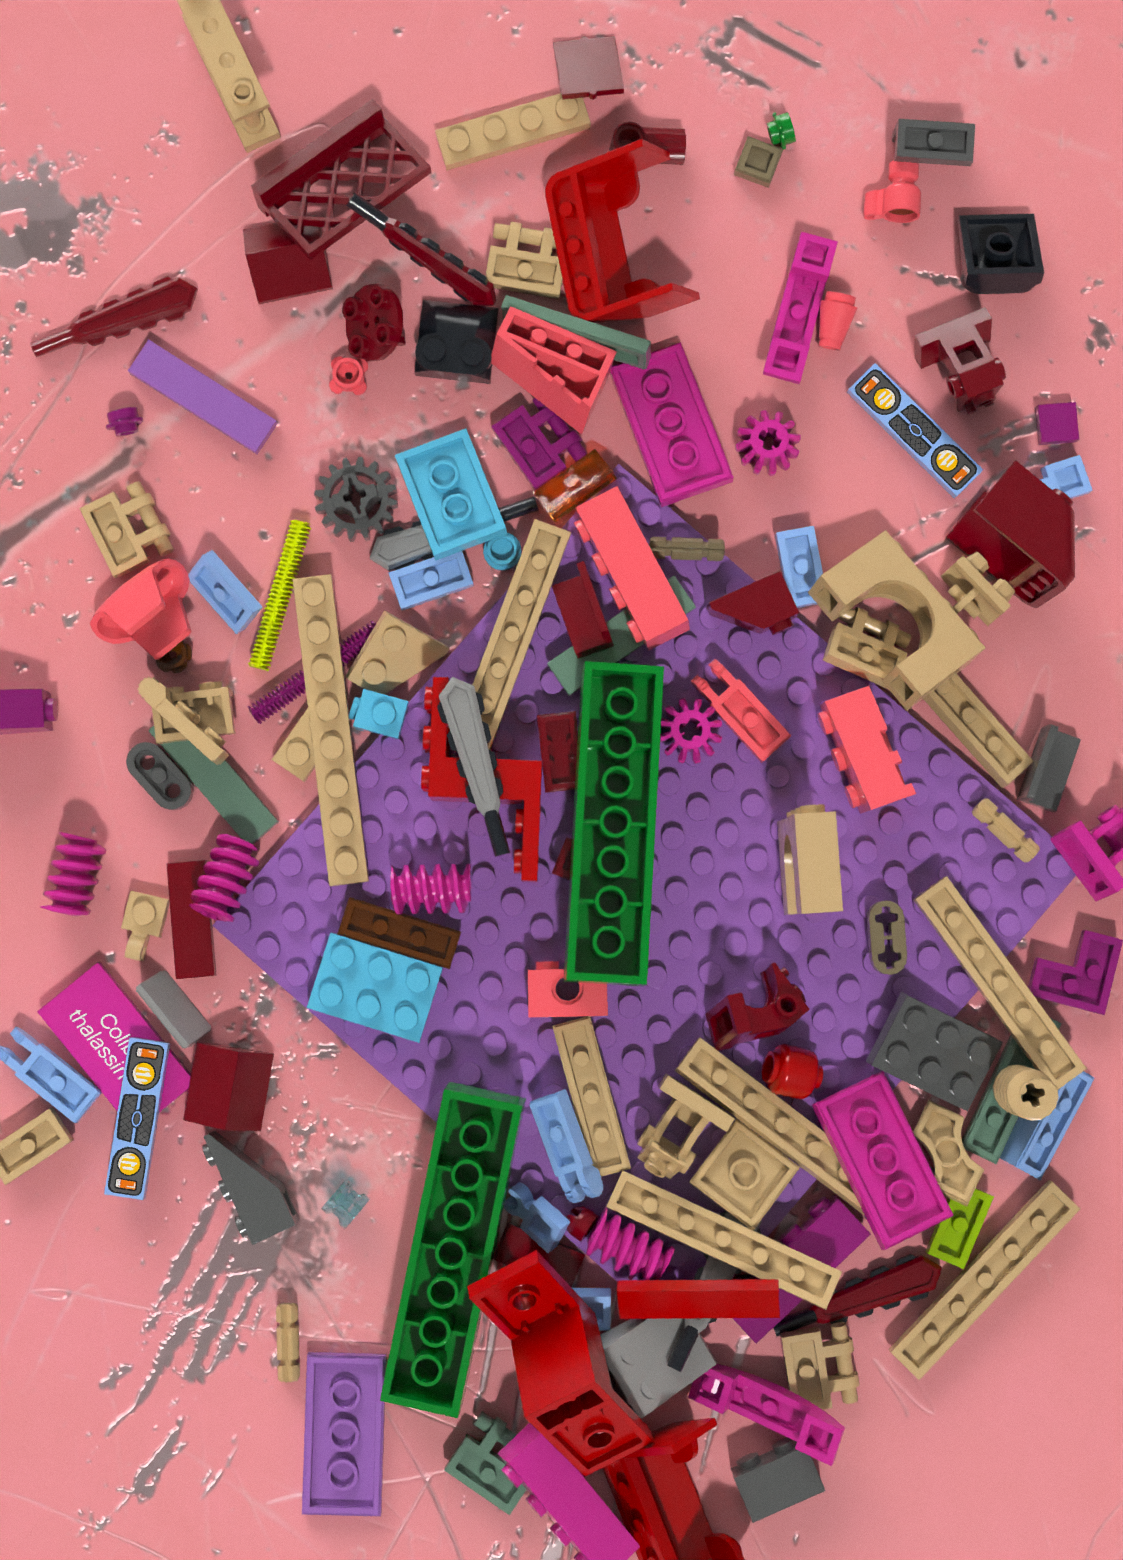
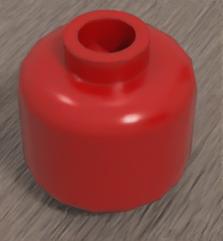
M781 1044L773 1051H769L764 1058L762 1079L764 1082H767L769 1090L776 1095L805 1099L813 1092L814 1088L820 1087L823 1080V1067L819 1065L817 1055L811 1049Z

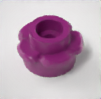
M137 407L117 409L107 413L109 424L106 425V429L115 430L116 436L134 434L138 432L137 425L143 422V418L139 417Z

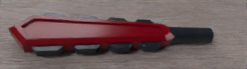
M355 192L346 204L347 207L377 227L389 239V243L399 251H405L410 255V259L413 262L431 271V275L442 284H447L453 288V292L464 301H470L473 305L494 306L497 301L494 285L488 281L485 275L476 269L468 268L461 259L452 253H446L441 250L440 246L430 238L420 236L417 230L409 224L401 223L396 219L388 217Z
M908 1254L897 1259L895 1266L891 1268L883 1265L871 1270L869 1277L866 1279L855 1277L846 1281L843 1289L834 1290L826 1310L812 1304L807 1309L784 1317L773 1328L776 1337L780 1336V1333L794 1331L812 1323H846L848 1316L866 1317L872 1315L874 1308L882 1307L888 1310L899 1306L901 1300L906 1298L911 1301L926 1298L929 1291L935 1290L942 1267L922 1254L918 1256Z

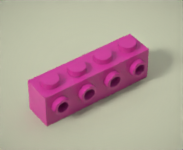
M531 1423L523 1428L497 1453L506 1464L501 1469L504 1475L516 1488L522 1484L530 1493L525 1499L540 1517L547 1514L554 1522L549 1529L565 1547L571 1543L578 1553L573 1557L574 1560H627L640 1548V1545L583 1475Z

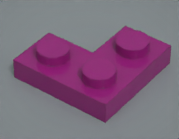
M1082 930L1073 967L1035 957L1028 984L1029 990L1036 998L1105 1015L1123 940Z

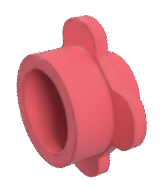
M341 356L335 357L331 361V368L333 369V379L329 383L331 391L335 394H341L343 391L353 392L357 396L364 394L367 390V385L364 382L365 372L368 370L367 361L362 358L355 360ZM351 373L352 378L346 379L345 375Z

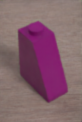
M44 689L0 690V735L53 731L52 721H57L58 707L56 699L51 698L50 692Z

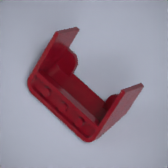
M1017 460L1012 463L989 492L984 491L945 537L968 557L975 552H979L988 561L989 568L986 572L997 581L999 579L1006 580L1015 590L1014 595L1033 608L1040 607L1063 592L1075 578V513L1071 507L1073 501L1063 491L1049 488Z

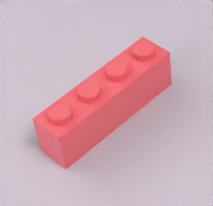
M618 486L577 506L576 511L579 520L574 522V525L583 543L591 541L597 553L591 555L600 575H609L614 585L609 588V592L617 608L620 610L626 607L632 619L626 622L635 642L643 641L649 651L690 630L689 620Z

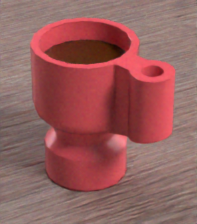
M894 160L889 163L888 179L892 184L887 188L872 190L865 194V219L876 220L884 218L890 222L908 223L920 218L921 190L914 184L919 177V163L897 162Z

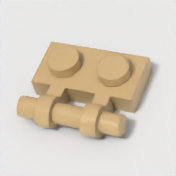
M511 222L510 225L495 223L493 238L507 240L506 248L491 245L485 275L488 281L496 289L559 299L563 279L558 257L552 256L553 248L556 249L552 228L544 227V231L523 228L522 223ZM525 243L541 246L540 254L518 250L519 244Z
M140 481L127 486L126 489L131 500L121 504L117 494L112 492L79 508L113 577L116 579L150 562L144 550L145 547L154 544L160 556L167 555L174 550L168 538L171 534L166 524H161L153 508L155 502L151 494L145 492ZM136 514L140 515L147 529L138 535L129 520L130 517Z
M856 607L855 610L851 608L837 618L848 623V626L838 622L832 628L823 661L888 689L882 682L883 679L896 665L907 657V652L894 647V644L906 648L911 640V634L899 630V625L889 620L884 623L868 616V611ZM863 630L878 636L879 640L864 634Z
M845 1322L831 1324L832 1339L822 1342L819 1327L780 1333L789 1390L822 1410L833 1408L830 1394L832 1392L841 1391L842 1401L845 1404H852L858 1401L856 1387L860 1383L858 1372L853 1370L851 1358L854 1345L852 1337L848 1336ZM836 1357L838 1373L828 1376L825 1358Z

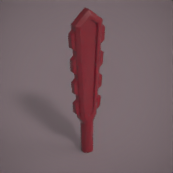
M167 276L155 281L151 289L144 290L139 288L128 293L127 299L121 302L114 299L104 303L102 310L98 312L90 309L81 313L79 319L73 322L68 329L31 342V348L34 355L38 357L73 343L82 345L88 343L91 346L103 344L106 337L109 336L119 339L130 335L131 330L135 328L144 331L156 327L160 320L165 319L168 322L182 319L186 312L191 311L198 289L179 277L171 279Z

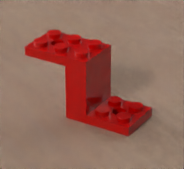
M433 677V687H425L424 708L427 710V714H431V726H424L423 750H425V753H430L429 766H422L421 789L424 792H428V797L432 801L469 802L465 792L469 785L468 780L459 774L456 765L459 758L450 757V744L447 738L450 728L448 724L442 722L437 709L441 702L439 695L450 679L449 677ZM496 759L498 766L493 772L494 776L501 780L504 791L499 798L500 804H524V809H516L515 833L523 835L522 849H514V873L521 874L522 882L538 883L542 761Z
M537 1250L467 1286L469 1299L511 1340L524 1418L584 1477L654 1442L651 1429L612 1389L596 1313ZM528 1293L530 1295L527 1297H523L520 1294Z

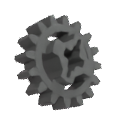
M358 457L356 465L353 466L350 465L347 458H343L342 469L338 470L331 464L328 467L332 476L330 478L319 477L324 490L314 491V496L316 499L323 501V503L315 506L317 514H327L321 522L325 528L334 524L333 533L336 537L339 538L346 531L350 542L355 541L357 533H362L364 539L369 541V531L375 529L376 532L382 534L384 531L381 522L383 520L390 523L394 521L393 516L388 510L398 508V502L389 498V496L397 493L395 485H385L391 476L388 471L378 475L379 465L377 462L374 461L367 468L365 467L363 457ZM357 476L367 477L377 485H366L359 481ZM343 480L344 484L339 493L332 495L335 487ZM352 485H354L356 491L362 497L360 499L361 505L359 506L360 514L352 502H350L352 501L353 494ZM381 504L378 512L369 519L368 515L373 507ZM335 514H347L354 518L356 524L345 522Z

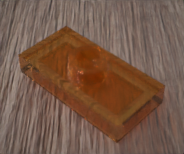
M594 449L538 488L533 494L549 517L556 523L577 506L614 482L617 477L596 449Z

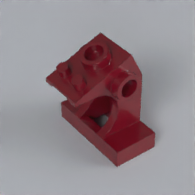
M986 307L915 335V359L919 367L922 369L937 362L944 363L951 375L946 378V383L951 396L954 399L957 398V411L960 412L966 409L968 415L976 412V408L982 406L986 408L993 405V401L996 399L995 395L1004 385L1003 380L1006 378L1001 360L998 357L993 358L985 344L991 341L992 317ZM971 351L977 360L962 365L957 354Z
M772 963L765 971L760 973L766 993L764 1007L752 1008L747 1006L743 994L740 992L727 995L705 1014L714 1048L717 1051L730 1049L735 1044L779 1035L810 1010L805 1004L806 1000L802 991L796 985L791 984L786 978L789 976V972L785 967L780 969L776 963Z

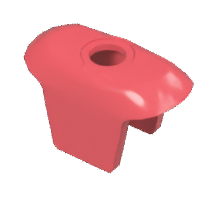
M169 558L162 559L143 569L125 582L100 606L90 621L92 631L97 637L111 644L136 641L155 660H159L189 636L192 631L182 604L190 582L188 572L181 563Z

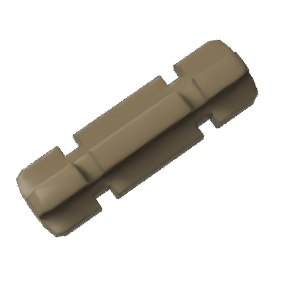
M653 536L649 541V546L656 559H665V556H671V559L702 560V557H706L707 561H721L725 554V543L722 539H709L708 542H703V538L672 537L671 540H666V537Z

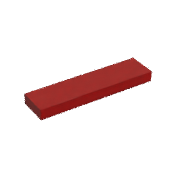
M779 1279L617 1281L620 1319L780 1318Z

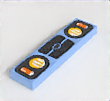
M876 363L848 389L847 393L954 499L983 471Z
M136 1037L129 1038L104 1192L106 1195L139 1200L146 1198L170 1049L169 1042Z

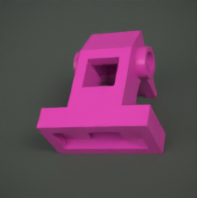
M1113 805L1097 817L1100 823L1090 832L1080 820L1060 830L1050 838L1095 902L1113 895L1123 888V878L1115 868L1116 864L1123 859V808L1119 809L1117 805ZM1101 836H1103L1114 851L1108 857L1096 842Z

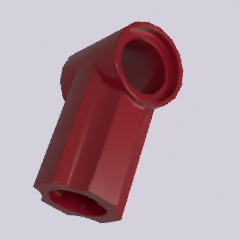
M629 121L621 123L614 130L609 151L621 147L619 145L621 140L627 139L635 142L643 139L669 151L671 159L659 164L683 165L685 162V129L648 128Z

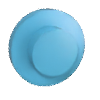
M508 532L505 535L486 541L483 548L484 558L488 565L501 571L509 570L516 566L522 553L520 542L514 535Z

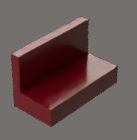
M584 561L577 563L580 576L552 585L577 659L614 646Z

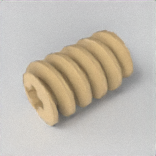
M1019 1064L1009 1065L1002 1069L995 1077L993 1085L994 1098L998 1105L1006 1112L1033 1121L1042 1120L1049 1116L1056 1108L1059 1098L1057 1086L1042 1071Z

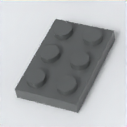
M901 992L866 1062L968 1111L1003 1042Z

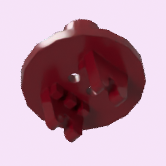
M377 283L368 284L358 290L354 297H349L345 300L342 313L346 319V336L349 342L348 350L353 357L372 362L380 361L391 355L396 346L406 345L405 337L401 336L403 330V310L398 296L391 288Z

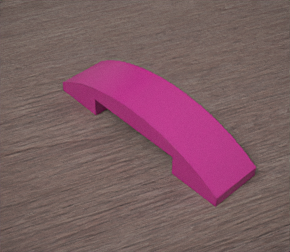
M801 232L771 338L763 375L800 384L820 308V300L823 297L838 241Z
M716 1364L692 1382L688 1395L689 1399L721 1414H724L728 1409L796 1441V1450L830 1466L834 1464L845 1427L824 1410L788 1389L756 1375Z

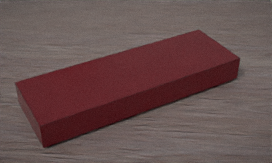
M207 860L166 863L176 979L217 976L212 919L196 912L189 906V904H195L191 899L192 891L202 890L197 885V880L200 876L207 875L203 870Z

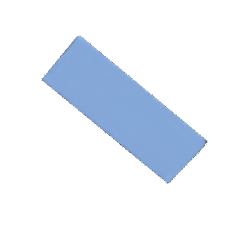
M1083 1071L1058 1089L1059 1098L1056 1108L1049 1116L1042 1120L1030 1121L1018 1117L1000 1159L1041 1180L1095 1078Z

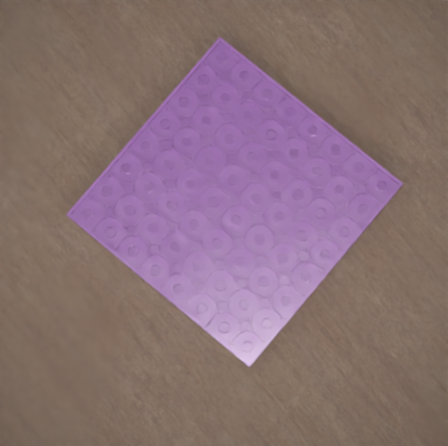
M620 464L611 471L585 501L587 502L618 486L648 545L650 538L653 536L666 537V540H671L672 537L703 538V542H708L705 537L670 507H661L657 496ZM576 511L561 528L571 532V536L552 585L580 576L577 563L584 561L605 622L625 610L626 607L620 610L617 608L609 592V588L614 586L609 575L601 576L592 560L591 555L597 553L591 541L583 543L574 525V522L579 520ZM724 555L721 561H707L706 557H702V560L671 559V556H665V559H656L665 577L668 580L675 576L696 606L693 611L686 615L689 620L690 630L649 651L644 644L618 663L664 666L661 719L673 721L666 714L665 708L670 705L678 713H681L678 701L682 698L686 699L689 710H692L693 703L697 698L702 700L699 712L703 714L710 707L711 703L691 683V680L696 675L705 679L718 696L729 688L711 672L708 664L716 659L736 680L740 679L790 733L791 737L762 763L723 721V725L720 728L710 730L711 733L722 736V741L720 743L706 741L715 753L709 757L699 749L701 762L698 764H694L692 761L691 752H687V757L683 764L678 763V755L681 750L676 748L671 755L667 756L664 751L672 742L671 740L660 742L647 985L607 984L608 1016H590L631 1166V1169L624 1171L720 1215L725 1210L690 1184L689 1181L726 1134V1131L709 1122L691 1148V1151L696 1154L691 1166L685 1174L678 1172L671 1179L666 1176L661 1178L650 1173L644 1167L645 1163L637 1158L642 1150V1147L637 1145L642 1133L649 1124L653 1127L657 1125L673 1097L658 1087L666 1073L725 1110L674 1071L698 1038H702L714 1048L705 1015L727 995L742 992L747 1006L752 1008L764 1007L766 993L760 973L765 971L772 963H776L780 969L785 967L788 970L789 976L786 978L791 984L796 985L802 991L806 1000L805 1004L810 1010L779 1035L735 1044L730 1049L719 1052L767 1089H769L767 1082H764L762 1079V1065L769 1051H773L778 1045L789 1044L808 1048L815 1052L819 1065L823 1067L824 1072L820 1087L814 1088L813 1092L805 1099L781 1095L776 1096L824 1131L811 1104L882 1071L871 1066L866 1060L901 992L955 1018L978 991V988L913 899L947 876L1002 953L1007 957L1073 880L1076 874L1051 842L1050 838L1052 836L877 685L823 661L828 643L798 617L791 620L794 625L793 627L772 636L770 630L759 634L710 616L706 609L709 602L755 582L727 556ZM552 587L490 750L495 753L496 759L542 761L537 715L576 711L577 727L579 728L581 688L568 696L547 666L548 662L572 646ZM506 591L409 701L399 740L379 735L355 763L369 882L329 886L320 805H318L246 886V894H239L236 900L241 903L240 908H227L226 911L235 918L234 922L217 920L212 926L307 1008L330 933L338 934L349 897L394 910L391 901L390 885L392 865L397 876L401 875L404 865H409L412 876H416L419 865H424L428 876H430L436 864H440L444 875L448 874L451 864H456L460 875H463L466 864H471V902H468L465 913H459L455 902H453L449 913H443L439 902H437L433 914L427 913L424 903H421L418 914L411 913L408 903H406L403 914L461 931L451 968L443 967L420 1043L309 1008L307 1009L436 1123L438 1121L444 1088L449 1082L526 1098L508 1186L512 1188L519 1182L523 1183L531 1191L534 1200L543 1196L565 1217L571 1214V1209L580 1206L586 1207L600 1216L603 1210L607 1208L608 1201L622 1171L601 1177L604 1186L600 1196L590 1198L586 1195L585 1199L581 1202H569L565 1192L562 1190L558 1176L555 1177L529 1105L530 1101L566 1089L575 1112L552 1025L585 1016L528 1017V970H536V962L559 961V969H564L569 881L551 873L566 837L572 839L575 790L545 793L542 769L538 883L522 882L521 874L514 873V849H522L523 835L515 833L516 809H524V804H500L499 814L510 853L495 857L484 817L478 811L475 804L470 802L432 801L428 797V792H424L421 789L422 766H429L430 753H425V750H423L424 726H431V714H427V710L424 708L425 687H433V677H449V679L454 677L471 685L473 684L506 597ZM869 686L888 728L886 734L892 750H897L902 760V763L898 764L904 783L905 785L912 783L916 794L860 814L858 807L852 808L848 802L844 786L849 785L844 770L839 772L834 764L831 750L836 747L831 734H824L817 714L822 712L820 705L823 702ZM714 712L708 718L709 722L721 720V718ZM688 722L685 727L679 726V732H685L683 739L690 741L694 735L700 736V730H694L696 727L695 723ZM661 728V733L669 732L668 729ZM450 747V757L460 758L458 752L451 750ZM989 799L998 807L996 810L998 813L1003 812L1025 833L1024 837L1026 839L1030 837L1039 846L1040 850L1029 862L1021 861L1014 854L1015 850L1013 848L1005 846L986 828L988 826L986 822L981 823L973 816L972 811L981 800ZM824 804L825 812L836 811L843 911L784 915L777 822L787 818V812L800 808V806ZM884 900L893 901L898 904L903 910L905 919L907 962L900 972L892 975L881 974L876 971L869 959L867 912L873 904ZM882 907V913L875 915L876 922L883 924L884 936L889 935V922L895 921L896 918L895 914L888 913L887 907ZM885 940V952L878 954V960L885 962L887 969L891 968L892 961L898 960V953L891 952L889 940ZM562 978L556 984V993L563 1000H572L579 992L577 982H564V978ZM884 1072L893 1090L901 1079ZM674 1116L662 1136L680 1147L692 1127ZM799 1168L762 1218L759 1226L762 1235L768 1237L817 1180L803 1168ZM608 1209L606 1221L616 1214L622 1217L620 1229L630 1222L634 1223V1237L643 1230L648 1231V1245L655 1239L660 1238L663 1241L662 1253L670 1246L675 1247L673 1257L659 1280H694L698 1268L705 1266L707 1260L704 1257V1253ZM566 1230L564 1235L586 1254L587 1240L591 1231L580 1242ZM598 1249L590 1256L595 1263L616 1281L629 1280L627 1279L628 1265L615 1272L614 1257H611L605 1264H601L602 1250ZM639 1273L632 1280H642L643 1274Z

